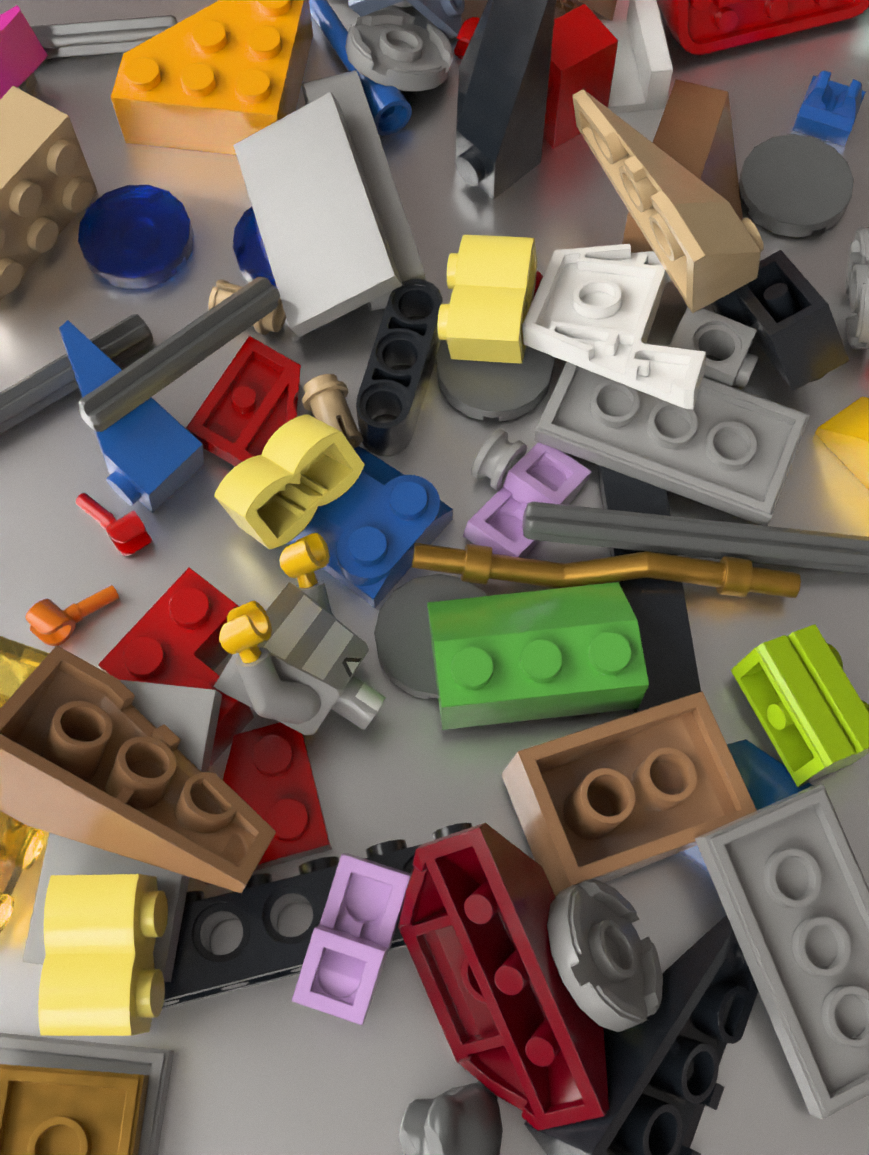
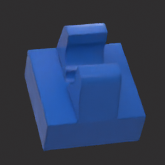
M822 71L818 76L813 75L797 115L793 131L845 147L866 91L862 90L860 81L853 79L850 86L830 81L831 72Z

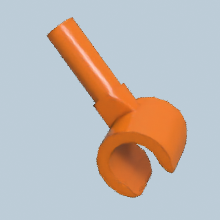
M111 585L76 604L73 603L65 610L60 609L50 599H43L28 610L25 618L31 624L30 631L43 643L50 646H59L70 638L76 623L83 620L89 614L118 600L119 595L114 586Z

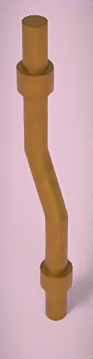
M415 543L412 558V568L459 574L463 582L487 585L489 579L551 588H567L647 577L716 587L718 594L743 598L749 592L796 598L801 585L799 573L753 567L752 562L748 559L727 556L722 557L720 562L646 551L563 564L492 554V547L466 544L464 550Z

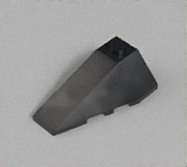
M488 0L459 66L456 167L461 177L468 184L478 186L493 200L541 163L556 0Z
M727 915L662 973V1000L655 1014L646 1018L647 1021L620 1032L603 1027L609 1110L606 1115L537 1131L525 1121L524 1125L547 1155H701V1153L690 1148L704 1107L706 1106L714 1110L718 1108L725 1088L716 1082L727 1043L734 1044L742 1039L758 993L757 986Z

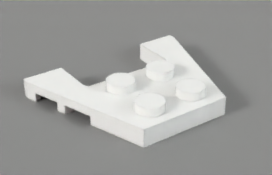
M630 244L554 250L522 324L524 345L685 409L693 410L705 372L706 352L646 344L666 284L672 281L654 251L631 253Z

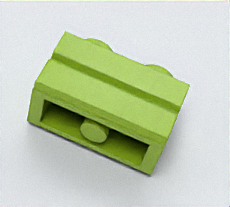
M816 624L794 631L788 636L783 635L760 644L731 669L732 674L797 787L847 767L869 753V704L858 696L843 671V662L839 652L831 644L826 643Z

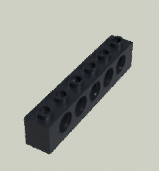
M459 823L438 829L432 833L433 839L436 840L473 827L472 823ZM406 840L386 841L367 848V858L365 859L412 874L415 851L421 845L407 848ZM323 857L305 862L298 866L300 875L273 881L272 875L269 873L252 875L242 893L232 891L205 899L203 891H188L171 982H164L165 995L162 1009L300 974L314 928L320 924L339 864V857ZM293 902H304L310 905L313 910V919L311 925L303 934L295 937H286L279 933L277 919L285 906ZM226 919L240 920L243 927V937L238 947L225 955L214 954L210 947V935L214 927ZM399 921L389 951L406 947L398 928Z

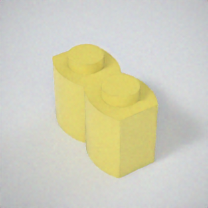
M463 235L459 253H450L447 263L448 289H453L450 304L442 303L439 308L438 337L440 340H447L451 359L523 363L526 345L523 344L522 324L533 301L537 273L535 238Z
M306 414L298 416L281 426L268 440L261 455L251 457L234 467L221 481L214 497L242 530L270 550L288 543L299 535L313 518L318 506L326 505L347 492L360 476L365 464L341 431Z
M142 874L51 875L44 908V945L46 956L41 972L38 1001L41 1036H133L150 1032L152 1018L160 1015L165 995L163 973L160 969H155L153 951L156 937L163 936L168 920L167 898L164 891H158L156 876Z

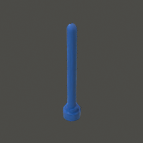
M309 0L312 17L348 72L357 71L348 60L345 49L348 31L328 1ZM357 71L378 134L389 136L404 128L411 118L412 108L402 92L394 86H384L375 83Z

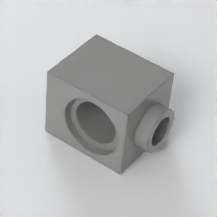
M687 307L668 346L704 351L706 355L719 358L721 361L705 359L703 377L745 390L759 358L749 353L757 329L704 308L692 314Z

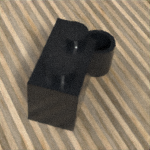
M782 250L759 262L758 276L755 280L711 303L716 314L757 329L755 339L792 391L809 382L821 379L828 372L849 362L829 304Z

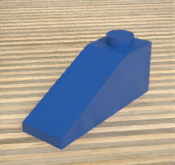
M69 320L59 327L82 398L122 371ZM152 397L106 430L95 432L108 472L110 473L106 478L109 486L129 505L133 506L139 500L152 513L204 465L203 444Z

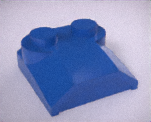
M358 446L353 449L365 465L356 482L338 499L326 505L318 506L313 518L305 529L288 543L293 544L296 540L312 533L320 534L327 543L330 555L329 563L322 569L372 607L376 608L412 567L415 543L431 545L453 520V509L440 500L437 489L425 478L416 475H404Z

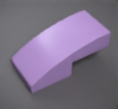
M538 442L508 471L503 487L467 522L463 537L474 545L492 547V554L525 558L540 542V540H530L523 536L522 521L527 504L534 501L570 505L588 481L592 471L564 452Z
M349 853L341 854L320 924L314 928L292 1002L359 1025L364 1024L402 912L407 887L412 876L411 873Z

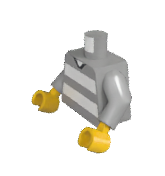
M312 533L296 540L295 543L285 547L280 555L279 561L282 570L289 577L297 578L298 585L295 586L289 582L266 611L256 601H250L229 611L227 623L223 625L220 631L219 641L224 650L233 654L214 687L222 693L252 707L259 716L277 720L304 735H314L331 709L365 730L386 697L353 676L368 653L369 648L366 642L338 621L331 612L325 583L323 580H317L314 571L326 567L330 558L327 543L318 533Z

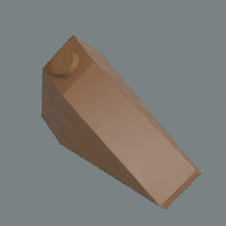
M676 79L652 143L725 198L740 220H742L743 215L728 91ZM628 212L622 244H630L631 253L653 251L632 215Z
M56 645L0 708V811L27 826L242 893L276 831L216 773L201 772L177 749L181 739L165 724L158 728L152 725L132 705L135 695L119 679Z

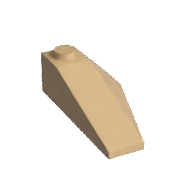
M584 89L572 95L578 130L692 314L755 280L758 276L760 254L764 250V245L754 223L747 217L740 220L725 198Z

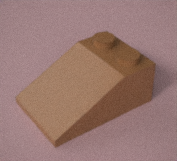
M703 691L518 751L501 774L533 857L543 867L555 897L560 891L585 880L596 879L606 883L697 845L696 837L757 811Z

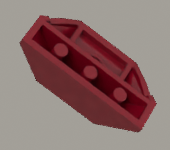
M487 823L476 825L419 846L415 851L412 864L414 870L407 887L398 928L456 1062L496 1096L522 1110L521 1117L537 1131L605 1116L609 1110L604 1029L579 1008L564 985L551 954L547 923L550 904L555 899V894L543 867Z

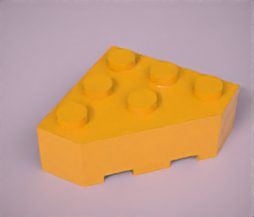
M218 0L125 52L122 56L110 97L125 143L236 155L234 144L296 111L313 38L309 0Z

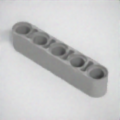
M354 70L303 82L302 90L305 105L329 92H332L340 104L401 281L410 279L426 280L423 265L357 71ZM392 291L368 302L370 311L386 308Z

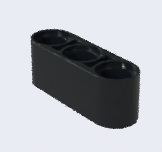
M424 279L403 281V285L394 289L390 294L357 395L356 412L359 432H361L363 437L362 443L370 452L378 456L399 454L408 447L412 440L441 342L438 337V313L440 305L443 303V298L439 289L433 283ZM412 316H423V317H425V318L419 319V320H411V319H409V317H412ZM399 364L411 366L406 370L391 369V367ZM383 414H390L397 417L393 421L387 423H380L373 420L377 416Z

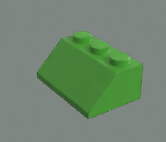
M619 582L427 602L442 730L637 709L649 686L638 620Z

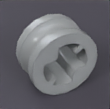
M502 429L496 430L479 451L473 463L471 475L479 480L484 477L490 478V487L499 491L505 483L508 471L525 456L527 445L520 440L510 443L507 432Z

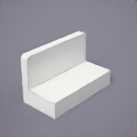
M629 0L626 20L603 22L608 30L619 40L608 109L615 114L665 108L673 73L657 1Z

